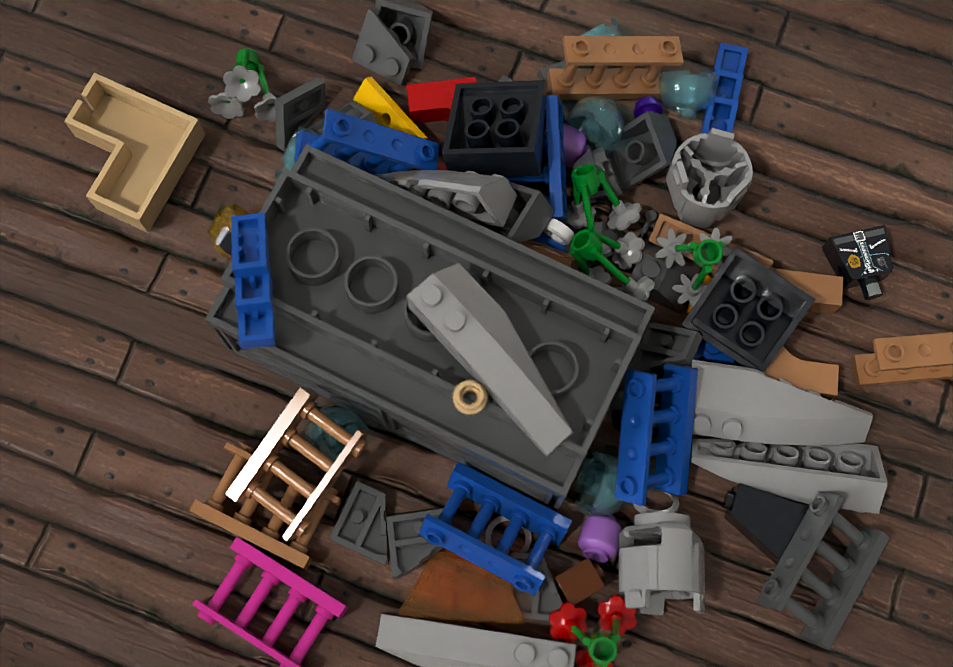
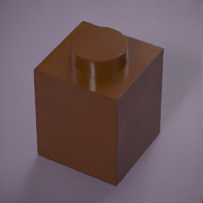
M589 558L556 576L553 580L565 602L575 605L604 588L605 585L602 581L606 577L597 562L591 563Z

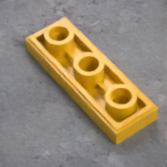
M373 77L364 79L353 100L372 112L379 125L427 139L425 134Z

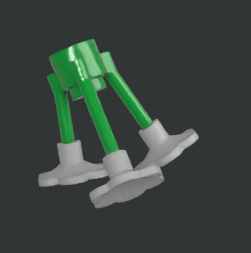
M243 48L237 52L236 65L233 66L232 71L226 72L223 77V82L226 84L224 93L211 95L208 99V103L211 105L210 110L213 113L221 114L227 119L243 116L242 101H248L251 96H256L260 93L261 87L258 83L260 79L264 96L263 101L256 103L254 106L256 118L259 121L276 122L275 99L277 97L270 93L264 74V65L259 64V55L255 50Z
M585 164L572 171L574 200L571 205H567L568 221L560 222L569 225L571 229H580L582 226H587L588 230L592 227L595 229L594 217L596 216V209L591 207L589 196L598 192L600 184L613 203L612 208L614 211L609 214L610 220L607 223L609 229L617 228L618 230H624L630 224L640 219L641 215L639 212L642 210L640 204L623 203V201L618 200L605 178L604 170L597 171L595 165ZM602 243V254L611 252L613 247Z
M593 227L589 230H581L575 234L571 241L572 249L569 253L577 260L582 270L581 273L608 285L612 279L610 274L605 272L600 266L592 269L588 268L585 260H598L623 283L622 286L627 290L626 294L643 302L648 299L650 291L655 286L653 280L648 276H643L637 282L631 277L627 278L602 254V243L613 247V262L619 264L621 269L628 270L633 264H638L642 259L641 251L645 246L643 239L637 237L633 232H628L624 238L614 241L600 234Z

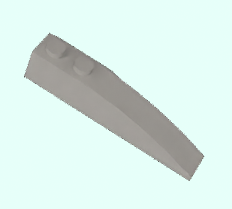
M414 170L374 175L474 223L504 227L517 197L509 181L498 174L488 176L474 171Z
M459 263L433 273L407 295L409 309L471 376L485 387L487 393L546 456L573 433L505 311Z
M699 360L691 361L690 367L698 369L692 434L778 445H839L862 443L866 440L873 419V414L839 400H828L821 397L820 393L810 389L804 391L792 386V383L781 378L779 381L754 368Z
M692 439L691 443L692 463L735 483L806 504H810L818 492L840 495L844 499L839 509L879 514L888 485L879 448L875 445L859 443L839 445H778L755 442L735 443L730 439Z
M381 614L376 641L377 648L420 667H574L576 645L386 614Z

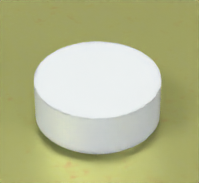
M550 218L543 230L551 239L562 245H568L574 237V233L569 227L553 218Z

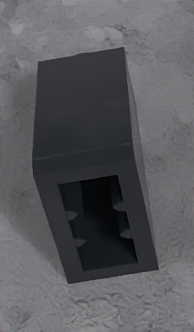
M738 484L732 488V491L728 490L726 492L722 508L726 509L724 518L776 565L809 509L807 506L742 484Z

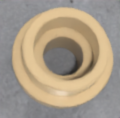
M463 381L456 386L453 392L454 405L463 414H477L487 404V391L478 381ZM469 392L477 396V400L472 404L466 403L463 399L465 394Z

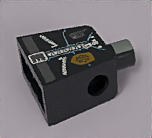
M885 225L830 237L822 246V250L835 275L843 277V288L848 289L860 286L865 300H872L882 296L883 293L879 281L884 280L893 269Z

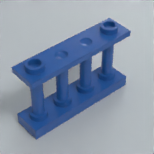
M548 95L545 99L547 135L544 136V154H548V166H544V169H541L540 176L505 178L509 182L516 184L545 181L546 184H549L550 196L545 198L555 211L551 218L558 221H568L563 104L558 95Z
M332 109L325 110L322 135L301 130L297 134L294 162L297 161L305 145L308 144L372 175L410 171L413 168L437 170L439 143Z
M665 364L662 379H657V374L626 369L616 499L644 506L646 505L647 488L651 487L678 496L687 494L698 378L697 368ZM662 392L660 410L654 411L655 393ZM659 424L658 441L651 443L652 425ZM656 456L655 473L648 475L650 457Z
M458 461L447 484V488L453 490V493L438 519L427 513L419 535L423 536L429 543L441 546L510 582L516 589L522 592H529L535 596L546 576L538 572L537 568L550 542L558 546L560 545L572 520ZM464 497L482 505L467 534L449 525ZM493 512L510 520L496 549L478 540ZM521 527L539 535L525 564L508 556Z

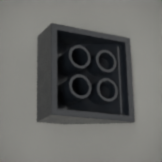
M545 80L456 84L442 150L447 170L459 172L474 171L481 175L492 176L493 174H498L503 177L540 176L544 154Z
M736 245L681 325L689 330L698 331L702 335V339L744 367L765 372L816 300V295L739 245Z

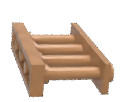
M563 36L566 67L549 68L546 74L549 95H558L561 100H639L647 96L661 99L664 94L660 74L664 66H682L684 63L679 36ZM579 66H594L593 68H578ZM607 66H622V68H607ZM636 66H650L649 68H635Z
M953 332L874 339L875 353L851 357L856 387L953 379Z
M300 387L226 492V495L235 502L254 498L288 524L289 528L282 536L286 541L292 540L297 536L301 538L305 535L312 525V522L309 520L353 456L358 458L366 449L368 442L365 439L370 434L366 429H359L352 435L316 408L317 404L314 402L319 394L309 387ZM302 419H310L346 446L335 462L298 435L296 427ZM284 445L292 446L327 473L317 488H314L279 461L278 453ZM265 472H273L308 499L298 515L261 488L259 480Z
M227 442L224 448L233 454L234 457L211 499L207 498L205 503L195 499L189 511L308 571L313 559L306 555L309 550L306 547L329 503L341 507L343 501L337 497L339 491L334 488L329 490L309 520L312 522V525L301 538L297 536L295 542L291 541L288 546L278 541L280 537L278 532L284 521L275 514H273L267 528L263 526L261 532L250 527L252 523L250 518L259 503L254 498H247L239 513L235 512L233 518L222 513L224 509L222 504L227 497L226 492L237 478L244 463L248 462L255 452L253 448L241 442H238L236 446ZM265 472L259 480L262 489L266 490L273 475H275L273 472ZM289 485L280 502L291 509L299 492Z

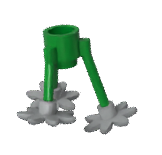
M671 228L667 230V239L662 237L656 238V242L663 248L655 254V257H666L665 267L667 269L671 268L674 260L680 266H684L685 262L682 254L692 252L694 262L702 267L701 272L695 274L691 281L686 275L681 274L680 280L683 285H674L672 287L673 291L682 294L677 300L678 304L681 305L689 300L692 309L709 285L701 283L707 274L712 271V265L716 263L718 267H721L723 264L722 255L728 256L732 251L725 247L731 242L732 236L720 239L718 228L713 230L711 238L704 233H700L699 238L702 242L699 244L696 242L683 244L686 239V233L675 237V233Z

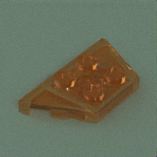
M438 552L430 558L399 610L401 617L508 624H524L525 620L508 581L451 552Z

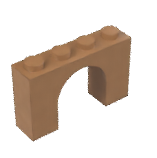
M776 269L816 295V300L808 312L833 315L842 306L843 277ZM782 346L764 372L765 376L778 381L780 378L792 383V386L804 391L810 389L818 392L821 397L832 400L838 395L839 365L801 360L790 354L784 346Z

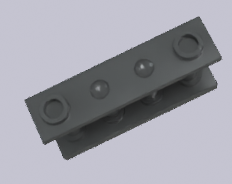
M818 492L811 501L807 513L769 580L764 584L756 603L780 613L783 608L787 609L805 623L799 635L809 643L829 650L890 537L881 530L859 526L857 529L837 512L844 500L840 495ZM830 524L851 540L843 556L822 540ZM815 551L836 567L828 584L806 568ZM799 579L821 596L812 612L790 596Z

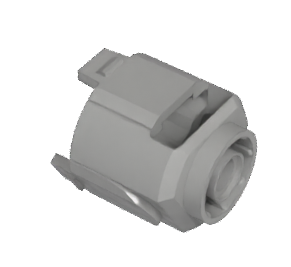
M712 128L708 134H698L687 139L675 152L666 174V182L680 221L694 227L709 228L716 220L720 221L728 215L747 192L753 176L752 163L745 149L739 143L733 141L734 133ZM700 188L701 190L697 198H695L693 190Z
M668 512L641 513L634 516V526L625 527L619 533V594L625 596L626 608H638V614L662 616L664 615L665 599H693V611L704 613L706 601L705 552L701 538L690 529V516Z

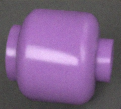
M564 124L565 166L572 167L590 149V146L586 144L587 136L583 131Z
M599 512L597 515L587 517L583 522L578 539V546L583 551L584 557L598 563H605L608 559L616 557L619 552V533L623 528L616 522V518L609 513Z

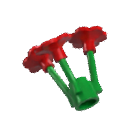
M612 595L608 601H602L598 605L599 625L604 630H611V633L608 635L604 632H597L588 636L585 634L587 630V624L585 623L586 611L582 607H575L572 603L565 602L560 606L559 610H555L549 615V622L552 625L550 627V635L554 639H562L567 644L573 643L578 637L586 645L585 649L578 650L575 654L577 667H614L611 662L617 655L616 643L620 641V635H623L626 629H633L636 626L637 618L634 615L636 609L626 608L622 596Z

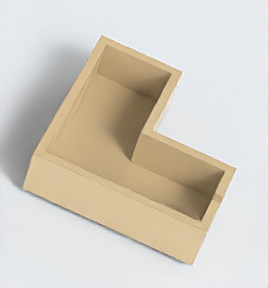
M94 73L81 93L90 109L94 111L93 114L90 113L83 101L77 100L64 121L75 137L111 153L86 197L97 210L149 233L206 134L197 118Z

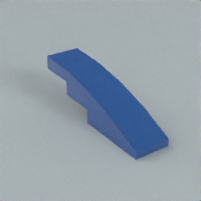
M720 42L700 134H708L712 128L732 133L749 48Z
M265 212L231 216L232 271L235 277V306L238 312L239 345L241 349L274 346L276 341L273 290Z

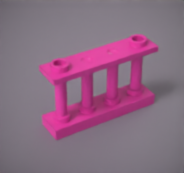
M236 537L230 546V549L237 552L234 557L236 562L208 604L195 599L192 605L200 610L197 616L211 625L218 621L281 662L279 667H304L300 663L327 620H332L334 615L342 619L349 607L247 542ZM255 564L264 570L261 574L263 578L237 619L233 621L219 612L246 568H251ZM281 580L291 587L288 591L290 596L261 639L248 631L246 627L273 585L277 586ZM309 598L318 604L315 609L317 613L291 655L287 656L273 647L299 604L301 602L304 603Z

